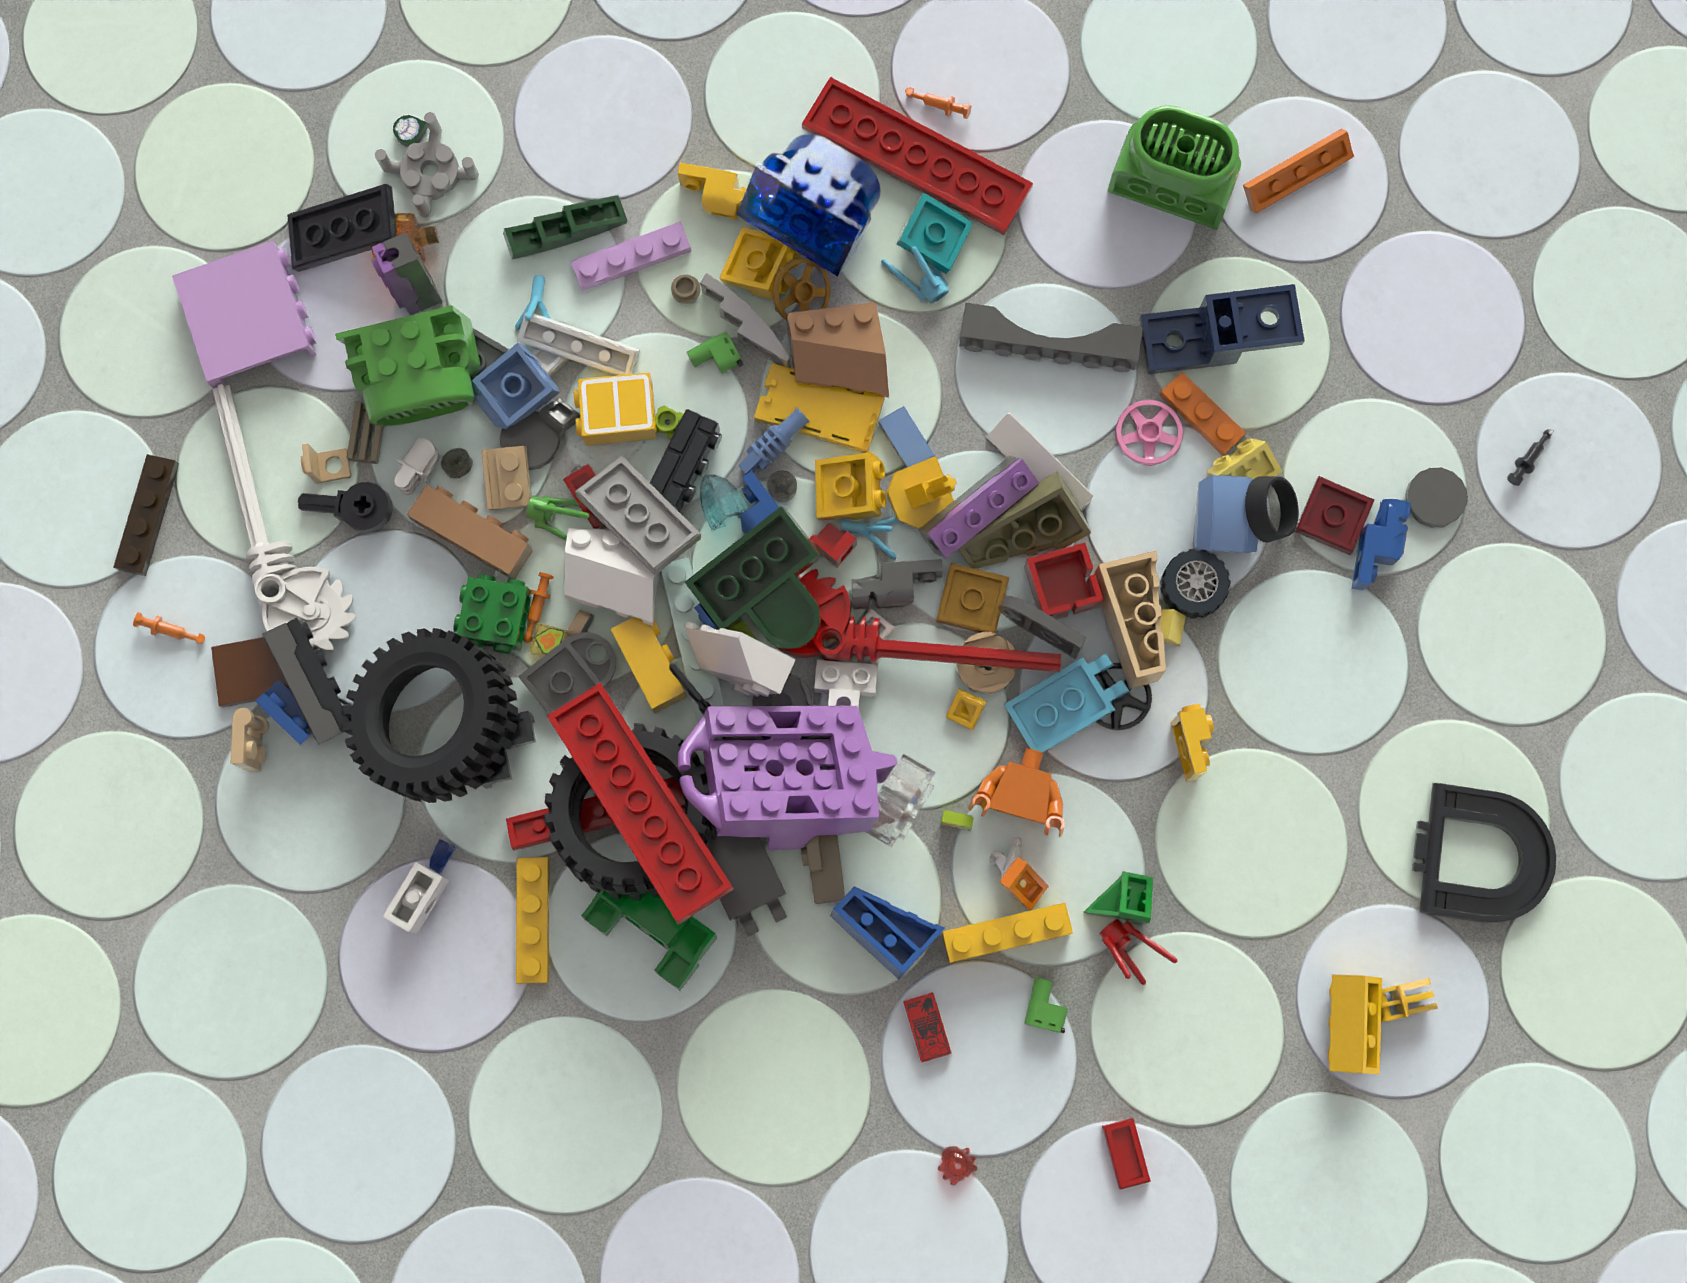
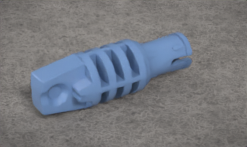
M796 408L779 426L776 424L772 425L746 450L749 455L738 466L745 474H748L750 471L754 473L759 467L765 470L791 445L792 441L790 439L810 421Z

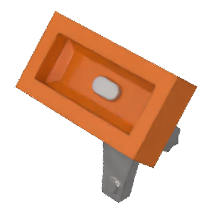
M1014 837L1007 858L1004 856V853L994 851L989 859L1002 872L1000 883L1023 907L1031 911L1049 886L1027 862L1020 858L1022 840L1020 837Z

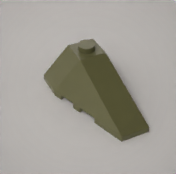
M1057 471L1041 480L1037 486L958 550L971 568H979L1005 562L1008 558L1023 554H1027V556L1036 555L1037 551L1053 547L1055 550L1066 548L1091 534V530L1072 492Z

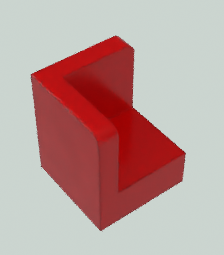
M827 523L817 536L812 535L810 537V540L822 556L837 568L857 546L856 537L848 531L845 534L842 533L831 523Z

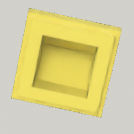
M1161 609V631L1163 632L1164 643L1180 646L1186 616L1174 609Z

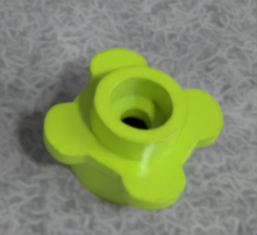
M661 406L658 408V413L655 416L657 433H663L668 439H671L683 413H676V411L667 406ZM670 420L671 423L666 425L665 421Z

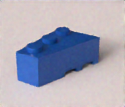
M855 886L833 908L830 914L833 920L898 980L945 929V927L917 917L918 915L895 907L890 902Z

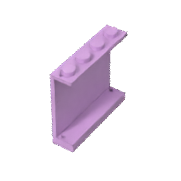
M273 240L172 276L206 382L212 388H217V385L220 384L227 386L225 377L304 349L312 357L316 355L313 345L317 344V339L312 328H307L304 319L308 318V313L303 301L298 302L296 292L300 290L294 275H289L287 266L291 265L285 249L280 250Z

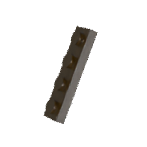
M146 455L113 568L116 570L142 576L147 575L179 466L176 460Z

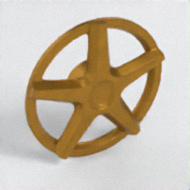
M795 258L777 270L773 284V301L775 311L787 321V313L784 310L794 303H798L800 311L809 310V303L814 297H825L821 309L827 307L831 287L824 268L812 259ZM807 263L800 279H796L787 272L796 264ZM814 267L821 272L826 288L815 287L810 281ZM783 279L791 291L780 302L779 286Z

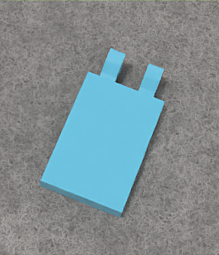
M1107 654L1102 655L1089 664L1082 657L1004 704L1030 749L1045 753L1115 711L1111 702L1130 691L1123 680L1106 690L1102 689L1095 676L1114 666Z

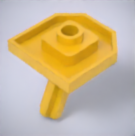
M936 456L893 473L886 490V495L896 520L915 529L922 527L954 501L951 492L955 491L954 484H957L955 478L952 479L949 474H943Z

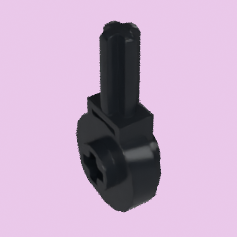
M371 482L357 483L347 491L338 490L337 496L302 493L297 501L298 508L301 511L334 514L335 518L345 521L350 527L362 533H372L382 529L390 520L393 512L392 500L389 494L379 485Z

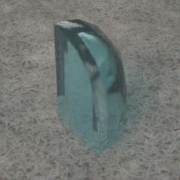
M704 475L700 485L701 506L711 530H716L726 526L724 520L737 515L739 519L748 508L737 488L727 479L717 475Z

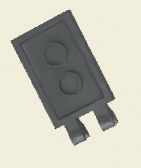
M717 836L716 840L711 839L709 842L711 854L734 889L720 898L729 920L732 921L739 917L749 937L759 932L750 911L767 904L776 923L787 918L778 899L785 895L786 892L760 837Z

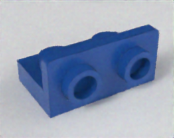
M276 681L255 701L300 745L312 734L291 691L281 681Z

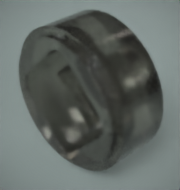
M462 448L448 451L441 460V467L450 478L465 476L473 465L472 458Z
M781 470L773 473L767 482L768 493L778 502L791 500L797 493L796 478L788 471Z

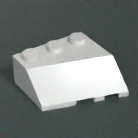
M568 528L564 568L565 598L597 609L605 607L617 611L619 616L628 618L630 615L642 619L644 624L653 626L659 573L654 575L609 529Z
M692 622L686 623L685 629L700 669L733 684L732 690L746 697L750 695L758 697L759 694L768 697L769 694L781 693L795 659L742 632L722 628L716 630L707 625L699 627Z

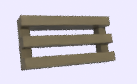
M355 401L346 458L354 462L378 464L384 426L375 425L371 456H366L371 423L368 420L366 411L359 455H356L363 411H366V407L362 402Z

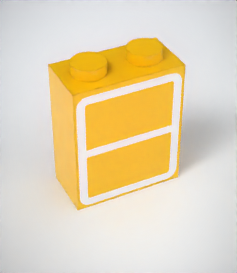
M650 372L578 379V390L573 392L575 408H580L581 417L576 418L577 436H582L586 446L657 439L653 383Z

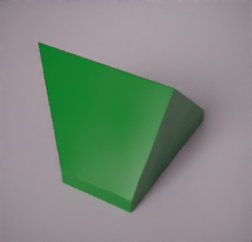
M1122 871V875L1083 912L1146 925L1151 920L1153 877Z

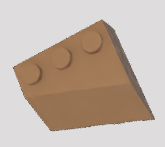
M876 302L787 313V334L796 383L826 388L837 386L849 388L851 392L878 393V396L889 398L886 353Z

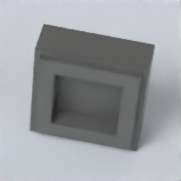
M558 397L542 408L538 417L561 435L576 424V418H580V413Z

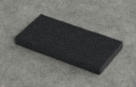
M388 184L379 185L287 214L292 269L297 272L373 250V246L382 244L384 241L397 236L392 186Z

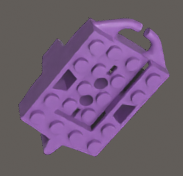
M708 706L703 717L683 742L678 752V769L685 771L691 768L690 758L692 753L698 750L704 751L703 755L710 795H703L698 792L690 775L682 776L680 784L683 794L688 801L716 827L717 836L768 837V850L802 849L817 835L869 832L879 818L877 784L885 782L897 764V758L894 755L872 751L858 706ZM715 737H725V740L714 739ZM767 771L772 772L775 776L770 775Z

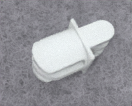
M421 438L416 440L402 461L397 460L401 468L394 478V483L405 495L413 494L422 480L429 483L427 477L440 457L438 450L428 439Z

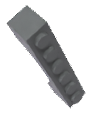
M965 303L959 346L965 347L966 350L972 352H981L984 349L994 351L997 355L1010 356L1013 353L1024 355L1025 358L1030 360L1049 358L1059 364L1078 362L1083 363L1088 368L1107 366L1112 367L1117 372H1129L1136 369L1139 361L1143 327L1112 323L1099 331L1085 336L1071 338L1048 337L1032 333L1017 326L994 306Z

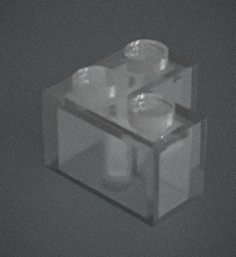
M903 754L878 793L879 818L871 830L866 833L891 848L898 838L904 840L913 825L908 821L910 816L913 818L917 817L935 787L930 782L936 772Z

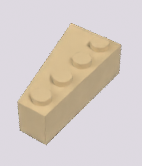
M1156 551L1099 564L1094 572L1103 596L1101 606L1129 689L1158 682L1166 671L1164 638L1161 631L1160 618L1162 613L1158 595L1159 577L1156 571Z

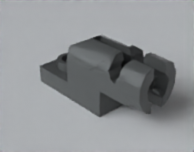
M942 559L881 563V578L873 575L861 579H852L853 610L868 609L871 598H874L878 609L904 607L913 603V579H918L919 583L936 582L937 578H942Z

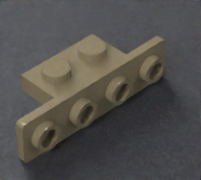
M814 836L806 844L807 847L801 849L803 866H809L814 902L822 904L841 901L845 897L838 836Z

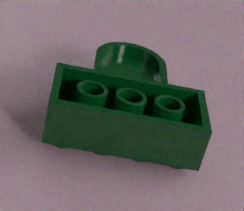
M782 506L684 582L719 629L730 630L745 617L749 616L770 643L780 648L794 649L809 643L816 636L820 628L821 612L819 605L798 576L823 556L789 511Z

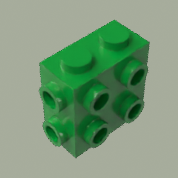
M478 574L477 578L468 577L467 584L462 585L459 601L462 603L461 613L455 616L454 632H457L458 635L467 638L481 648L482 645L494 647L493 651L504 654H511L512 650L521 651L532 598L531 590L528 586H525V582L520 580L507 579V583L495 581L496 578L484 574Z

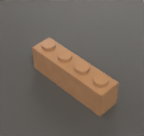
M426 484L407 513L408 517L414 523L510 579H516L533 552L527 543L529 539L516 530L509 533L502 529L504 524L490 515L486 519L478 515V509L463 500L459 504L451 499L453 495L440 486L434 489Z

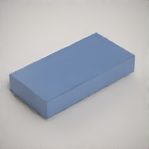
M904 406L878 420V424L906 468L935 456Z

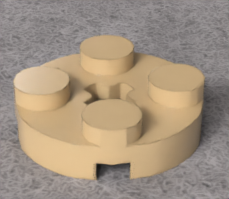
M992 632L974 634L963 644V646L1015 650L1007 639L1005 640L1003 637ZM956 664L961 681L971 691L982 694H992L1003 690L1011 683L1016 672L1014 668L991 667L990 671H986L984 667L980 668L978 665Z

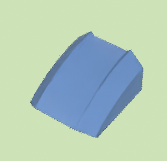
M520 343L515 344L471 381L475 401L493 425L503 429H507L523 420L560 393L557 384L551 379L536 357L526 346Z
M1212 475L1198 483L1193 537L1195 548L1208 551L1257 552L1258 538L1253 534L1248 524L1245 511L1246 492L1252 481L1250 477Z

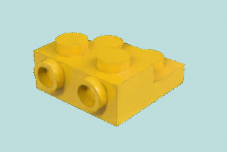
M742 227L719 279L723 284L747 289L754 296L773 300V284L777 270L790 260L801 258L800 249L792 238ZM799 264L792 266L787 272L790 273L791 269L797 268ZM783 279L779 286V296L780 294H785L789 288Z
M871 452L815 460L816 518L823 521L846 517L855 520L881 516V508L886 507L885 492L880 490V479L885 477L884 463L879 461V458Z
M1200 704L1183 707L1182 711L1178 712L1177 716L1170 722L1185 782L1200 778L1207 772L1206 767L1210 766L1208 752L1206 748L1201 747L1212 738L1211 733H1214V725L1211 716L1205 714V710L1201 708Z

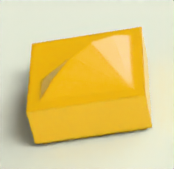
M959 688L946 718L974 730L987 701Z

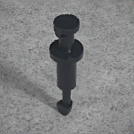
M1545 430L1539 442H1534L1524 457L1516 459V471L1507 476V480L1511 484L1519 486L1524 480L1523 475L1525 473L1531 474L1535 470L1534 462L1544 450L1543 444L1547 438L1550 439L1554 433L1553 430Z

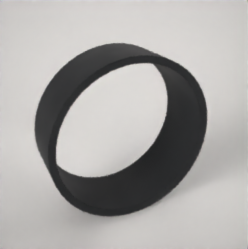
M1259 476L1251 481L1246 492L1245 511L1253 534L1260 541L1266 543L1290 536L1296 529L1299 517L1297 496L1290 482L1279 476ZM1270 486L1274 488L1280 504L1281 518L1278 531L1272 525L1267 510V495Z

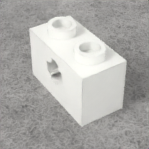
M415 862L382 917L409 933L418 934L450 880L429 867Z

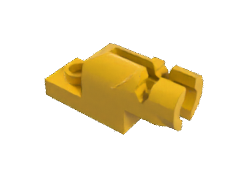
M680 162L678 168L680 185L692 191L704 189L701 200L703 211L708 214L729 217L733 220L738 219V215L744 212L745 222L760 223L764 206V194L744 187L738 189L737 173Z

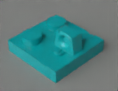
M923 193L896 245L908 250L912 254L911 248L913 246L917 247L925 262L947 274L951 270L973 222Z

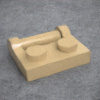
M239 708L234 712L230 764L249 772L261 771V763H264L266 760V748L262 745L263 734L269 729L267 719L262 716H254L246 708Z

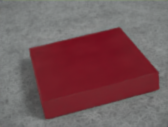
M1318 476L1294 532L1351 555L1375 499Z

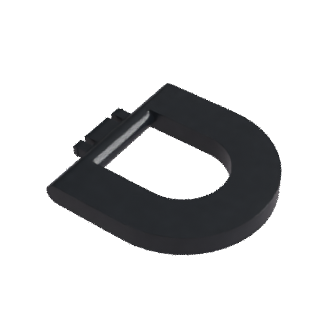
M1432 783L1429 821H1417L1416 829L1425 830L1426 834L1416 833L1413 858L1421 859L1423 863L1414 862L1412 864V871L1423 872L1419 913L1475 922L1497 923L1518 918L1534 909L1549 891L1556 870L1554 841L1543 819L1528 804L1505 793ZM1445 819L1490 825L1508 834L1516 845L1519 857L1517 871L1513 878L1506 885L1498 889L1439 881Z

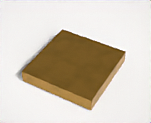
M950 563L936 622L978 633H996L1001 613L998 607L1005 597L1009 577Z

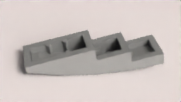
M706 273L700 282L702 293L720 303V317L739 328L737 331L739 342L775 364L791 368L789 354L761 317L731 289Z

